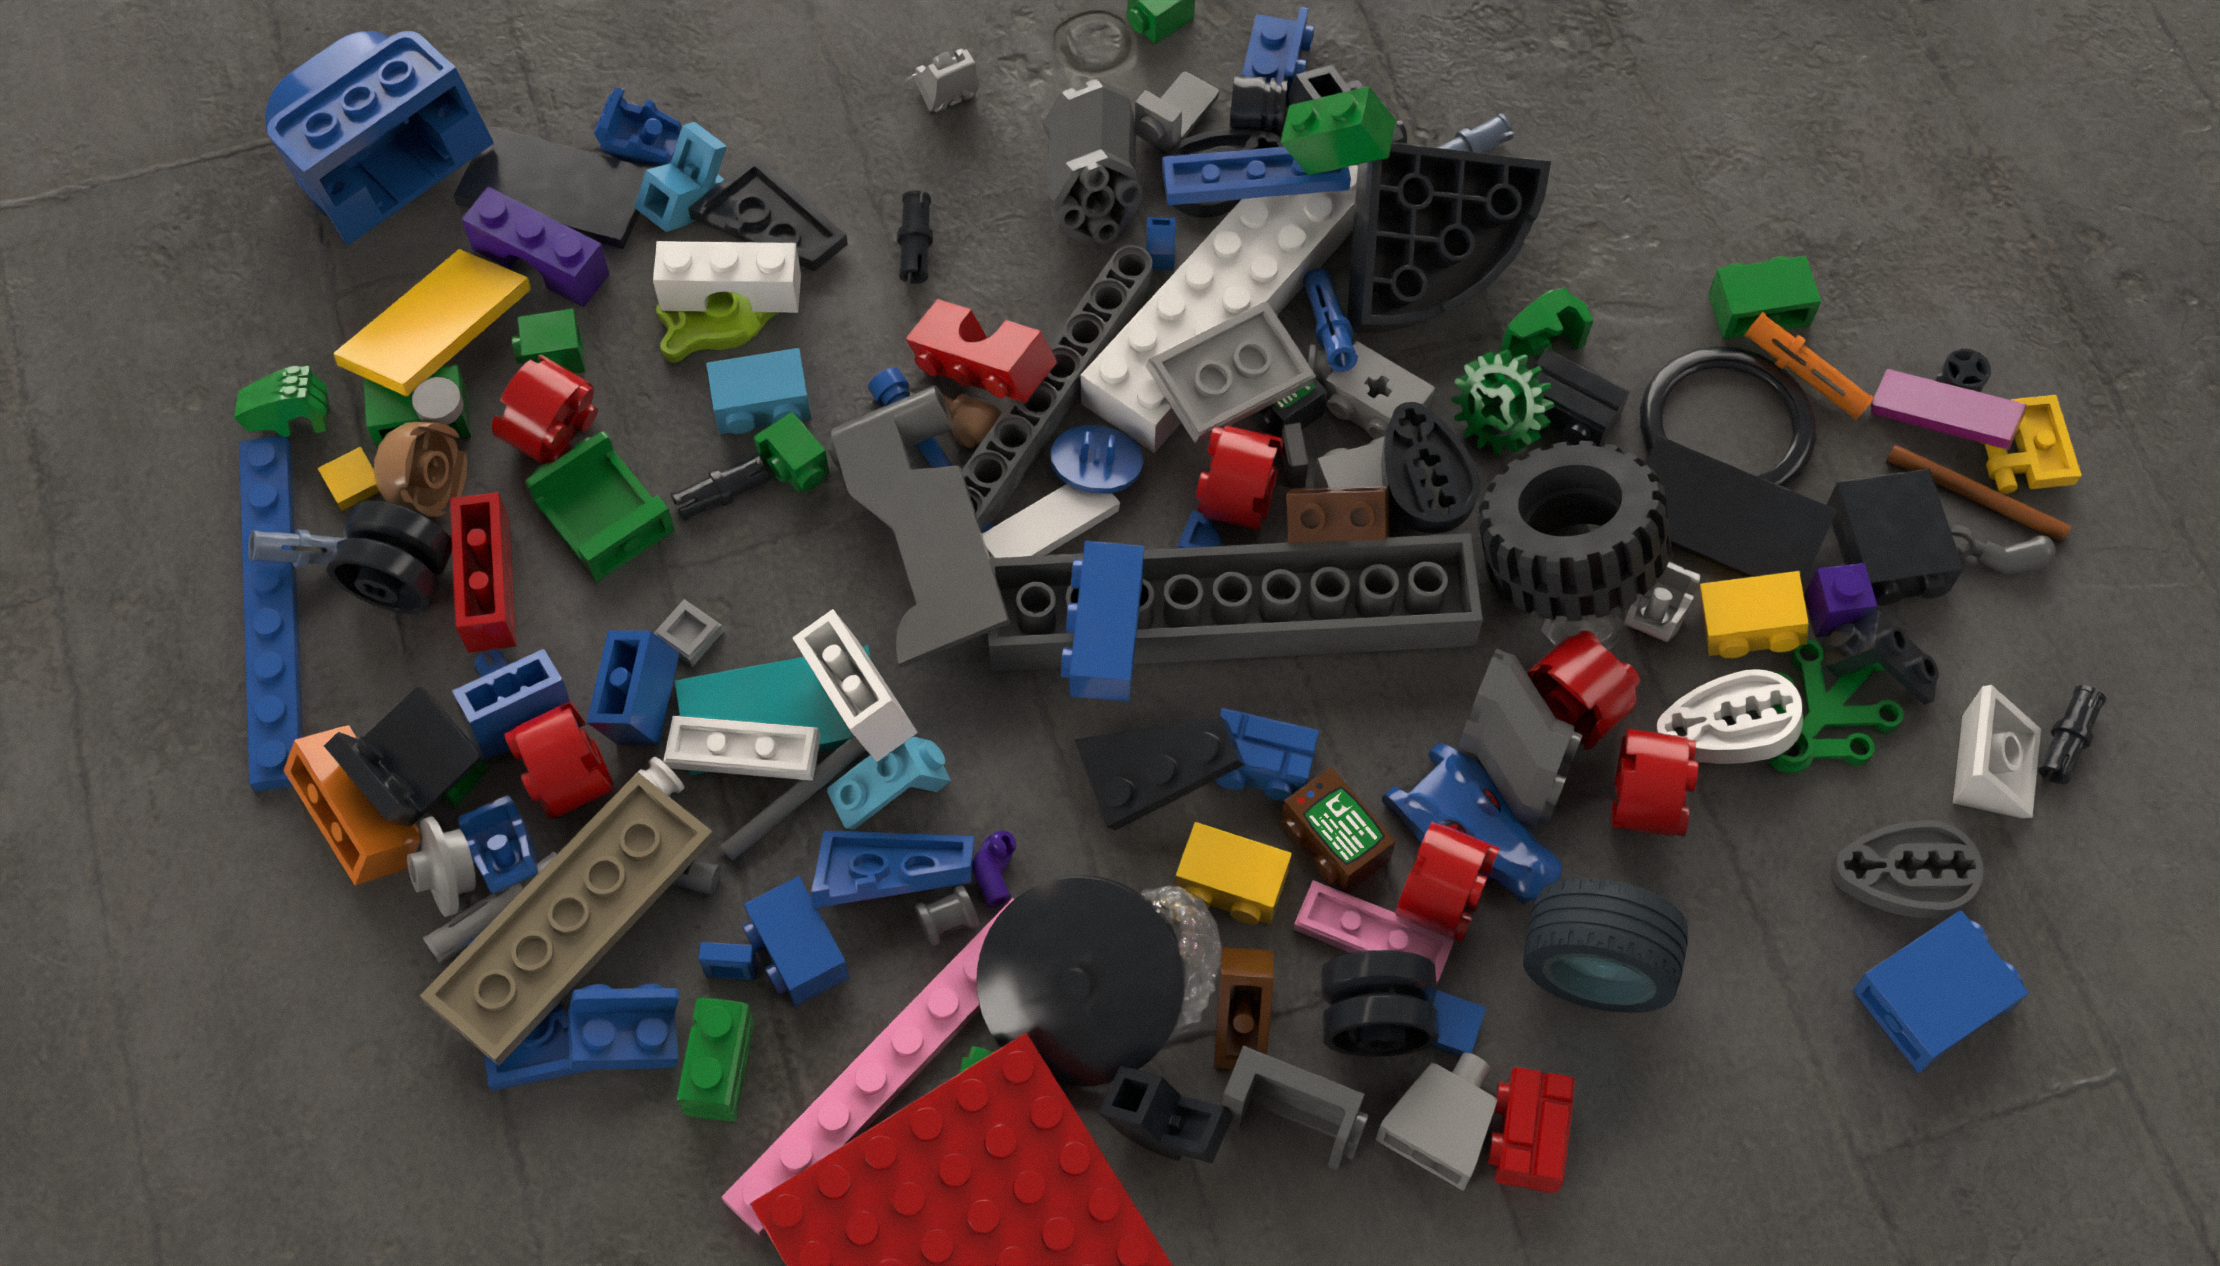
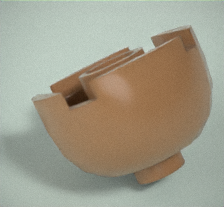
M408 422L387 433L379 444L374 459V476L377 488L383 498L390 504L402 506L425 517H440L447 513L441 510L446 507L450 498L461 497L467 479V456L465 451L457 449V444L453 437H460L456 430L445 423Z

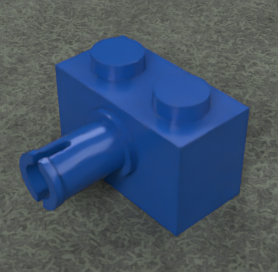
M497 649L487 650L494 662L493 665L488 663L482 652L474 661V669L481 678L452 690L467 730L485 761L510 749L505 739V733L570 701L563 679L544 649L509 665L505 661L503 653Z

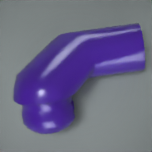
M998 830L993 835L987 836L973 859L972 871L989 908L1001 906L1011 899L1002 874L1010 862L1013 852L1016 850V840L1011 833L1005 830Z

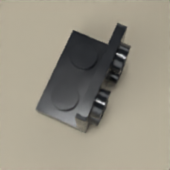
M420 686L408 694L365 736H360L357 739L337 732L323 745L384 819L408 827H412L483 759L481 752L432 695Z

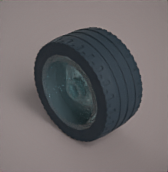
M1571 878L1559 882L1556 881L1545 886L1535 901L1524 945L1523 967L1535 984L1566 1001L1610 1012L1642 1013L1655 1011L1668 1006L1674 1000L1678 990L1688 946L1687 920L1682 915V912L1676 906H1673L1672 903L1655 893L1643 890L1637 886L1598 878Z

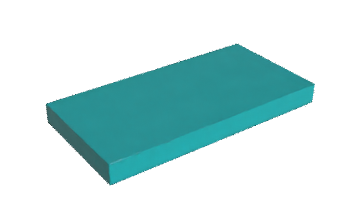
M868 645L862 646L870 658ZM805 657L675 680L679 713L682 717L818 728L821 733L818 752L839 748L854 736ZM688 770L690 776L707 773L706 771Z

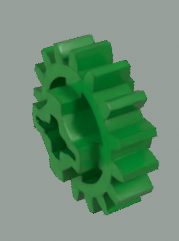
M1510 350L1501 351L1496 355L1493 352H1489L1479 356L1478 361L1475 360L1466 364L1464 370L1467 375L1455 379L1454 383L1458 388L1462 389V393L1451 397V402L1461 405L1462 411L1457 413L1454 419L1455 421L1465 420L1468 426L1463 432L1465 438L1473 434L1479 436L1477 448L1483 449L1493 444L1494 454H1501L1508 449L1514 453L1525 448L1526 444L1529 445L1539 440L1541 436L1538 430L1550 425L1551 421L1542 413L1553 408L1554 402L1544 399L1543 393L1552 387L1550 383L1539 384L1536 379L1542 371L1540 366L1531 370L1526 368L1528 356L1523 354L1512 360ZM1503 374L1508 375L1513 379H1506L1503 376Z

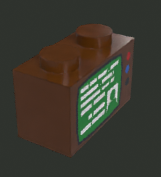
M1332 767L1284 800L1281 826L1286 836L1298 847L1303 844L1314 857L1313 864L1319 875L1328 884L1335 882L1342 892H1348L1391 860L1396 841Z

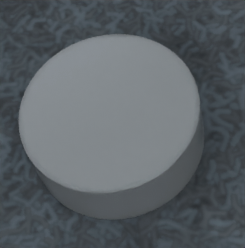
M435 377L425 380L413 393L412 403L417 416L422 422L445 423L448 425L454 422L463 410V399L457 385L449 379Z

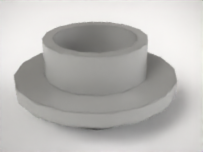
M433 816L424 818L420 821L419 827L421 851L407 855L410 878L417 893L431 889L440 912L445 917L458 913V894L475 890V871L470 849L460 829L443 833Z

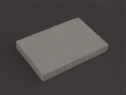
M1267 300L1148 359L1146 368L1195 444L1211 436L1214 427L1224 428L1226 425L1231 426L1311 385L1316 378L1315 373Z

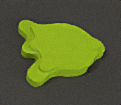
M726 291L716 292L708 296L707 311H661L658 304L656 307L657 317L668 329L667 334L660 343L661 355L666 361L676 363L699 350H725L739 347L755 337L765 323L779 312H752L751 303L746 297L738 293Z

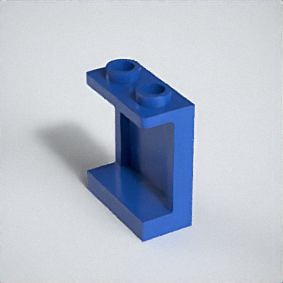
M1962 910L1865 973L1853 989V992L1918 1073L1934 1064L1943 1053L2002 1013H2008L2013 1010L2029 994L2028 990L2023 986V979L2017 969L2000 958L1990 946L1989 938L1984 929L1978 923L1970 921Z

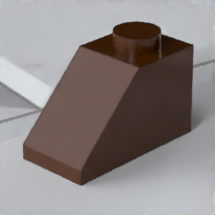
M1222 947L1214 1068L1233 1070L1243 1046L1267 1055L1274 981V951Z

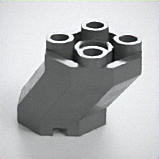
M1098 79L1086 82L1085 84L1088 87L1076 91L1074 88H1070L1061 92L1043 121L1045 133L1049 137L1047 195L1054 226L1061 234L1086 245L1096 242L1105 245L1113 242L1119 233L1124 231L1142 202L1143 190L1142 186L1138 183L1135 170L1136 126L1131 100L1123 91Z
M1496 649L1477 693L1470 715L1471 719L1467 720L1458 748L1477 755L1517 820L1536 827L1538 822L1548 825L1581 741L1582 734L1573 731L1575 726L1554 717L1515 655Z

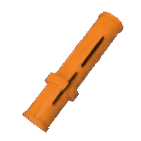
M1764 312L1759 315L1744 334L1745 337H1749L1777 359L1775 365L1781 369L1786 366L1811 385L1817 392L1849 414L1853 420L1856 421L1873 401L1874 397L1871 394H1867L1840 373L1839 370L1805 346L1806 340L1799 334L1796 337L1792 336L1768 318ZM1772 339H1777L1780 343H1782L1790 351H1792L1794 354L1803 359L1806 363L1803 364L1802 362H1800L1792 354L1783 349ZM1812 369H1816L1819 373H1821L1823 376L1829 379L1832 383H1834L1836 386L1842 389L1845 393L1842 394L1841 392H1839L1828 382H1826L1815 372H1813Z

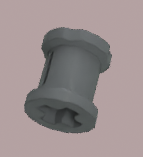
M963 885L954 887L953 894L931 904L925 905L920 902L914 905L921 926L932 947L940 944V938L966 926H969L971 929L980 926L974 906Z

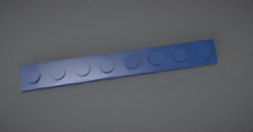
M282 436L239 441L249 784L255 792L293 786L283 770L294 740L303 738L296 568L291 562L250 561L248 555V543L252 530H259V532L295 533L292 449L288 437ZM282 545L281 547L283 550L296 551L295 546Z

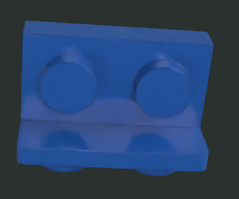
M1306 7L1299 8L1297 21L1256 14L1242 70V75L1266 77V82H1271V78H1277L1276 83H1282V79H1288L1286 102L1295 75L1306 70L1307 60L1300 59L1302 51L1310 52L1315 25L1307 24L1309 8Z
M596 984L574 990L567 1012L570 1070L676 1068L679 1059L675 1015L679 1002L678 989L664 988L658 984H644L635 989H612L607 985Z

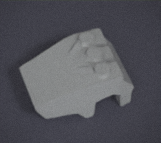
M962 48L954 52L955 57L951 58L949 52H944L932 59L934 64L926 68L924 65L915 68L916 74L912 76L930 113L934 111L936 113L941 112L948 105L955 106L962 102L961 99L968 100L976 96V92L979 89L976 65L967 49L964 51Z
M1669 562L1660 578H1656V584L1644 596L1637 594V600L1632 605L1626 607L1624 624L1668 643L1681 628L1699 585L1700 575L1689 570H1683L1682 567Z

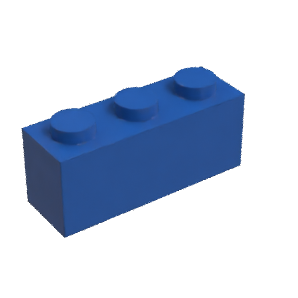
M1085 541L1083 559L1074 558L1071 588L1079 589L1078 603H1068L1066 632L1074 633L1073 648L1063 647L1061 661V677L1070 679V697L1130 702L1144 571V546Z

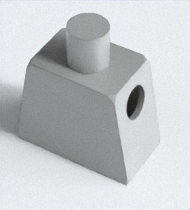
M1467 1052L1462 1054L1453 1072L1446 1070L1438 1064L1431 1063L1384 1118L1375 1140L1464 1191L1475 1169L1497 1103V1099L1494 1096L1480 1089L1491 1070L1490 1066L1480 1057Z

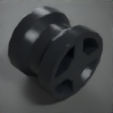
M1961 348L1954 350L1947 356L1935 381L1981 392L1991 375V366L1987 358L1980 352Z

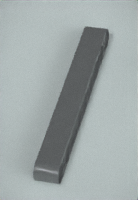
M1135 245L1124 246L1113 254L1049 345L1057 360L1056 365L1026 403L1014 399L1009 402L962 469L982 533L990 522L993 523L1080 397L1081 374L1132 320L1148 298L1151 291L1152 258L1149 252L1142 247ZM1127 274H1134L1137 276H1127ZM1103 307H1112V308H1115V309L1106 310V309H1102V308H1103ZM1088 340V341H1092V342H1091V343L1083 344V343H1080V342H1078V341ZM1056 374H1066V375H1069V376H1068V377H1065V378H1058V377H1055L1054 375H1056ZM1033 408L1045 409V411L1037 413L1030 410ZM1016 442L1021 444V446L1010 448L1005 446V444ZM988 477L997 479L993 483L980 482L981 479Z

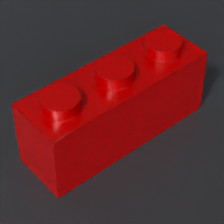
M495 492L450 498L456 629L468 653L517 647L510 519L500 494Z

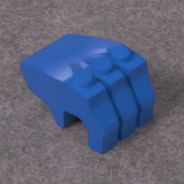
M615 87L612 94L608 96L605 103L606 108H603L600 121H598L594 130V134L600 144V151L631 163L655 166L671 163L682 129L681 123L658 110L655 103L649 99H646L643 106L628 103L623 98L625 90Z
M508 795L494 801L493 804H486L477 808L474 812L472 810L459 816V827L467 841L472 860L491 894L538 874L536 848L522 817Z

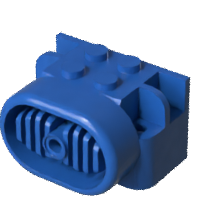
M360 31L342 37L286 75L273 90L265 111V126L271 142L276 147L297 184L307 193L314 206L323 215L329 216L342 240L347 245L353 243L494 144L456 67L426 39L414 31L399 32L390 37L380 32Z

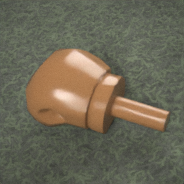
M942 394L952 417L954 440L964 448H974L976 445H980L1002 414L1001 410L992 402L975 396L970 397L967 394H961L953 400Z

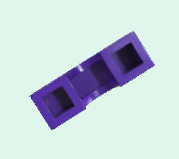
M490 187L485 189L461 219L473 251L508 269L511 268L519 257L541 274L547 289L582 307H585L610 274L601 243Z

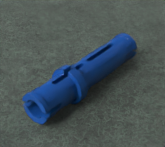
M1323 268L1312 269L1304 276L1303 285L1307 291L1317 323L1315 330L1317 342L1325 349L1327 361L1332 370L1336 372L1349 371L1356 365L1358 360L1351 341L1353 337L1351 323L1343 316L1329 271Z

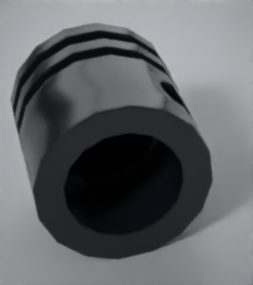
M1235 74L1229 128H1246L1260 131L1261 127H1266V132H1271L1272 128H1277V133H1282L1288 79H1282V83H1276L1277 78H1271V82H1266V77H1248Z

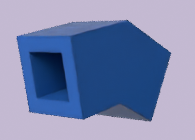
M1147 217L1146 251L1149 252L1152 258V270H1174L1175 218Z

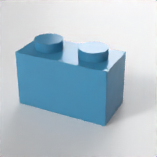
M799 348L706 363L713 411L719 434H743L754 428L771 426L791 412L800 421L811 419Z

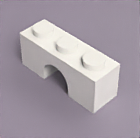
M657 241L653 283L661 311H707L708 296L716 292L726 291L738 293L746 297L751 303L752 312L798 313L801 271L796 243Z

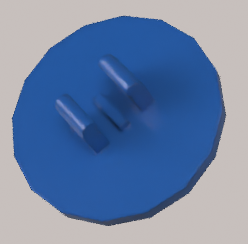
M1083 425L1069 429L1056 438L1050 450L1051 468L1058 478L1072 488L1088 493L1110 494L1127 489L1138 480L1144 465L1142 450L1136 442L1121 431L1105 426Z

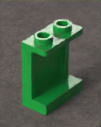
M601 431L593 437L582 439L570 452L553 463L543 464L525 481L534 506L595 583L675 531L668 507L658 495L652 497L615 452L611 439L605 431Z

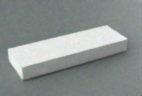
M1066 484L984 532L982 535L989 557L1046 555L1117 513L1120 502L1112 493H1088L1074 489Z
M673 716L663 762L671 769L813 781L821 733L818 728Z

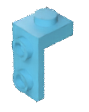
M911 737L877 762L869 755L830 785L827 793L844 827L856 829L908 788L914 787L938 792L950 783L951 779L943 766L945 764V757L940 748L930 740Z

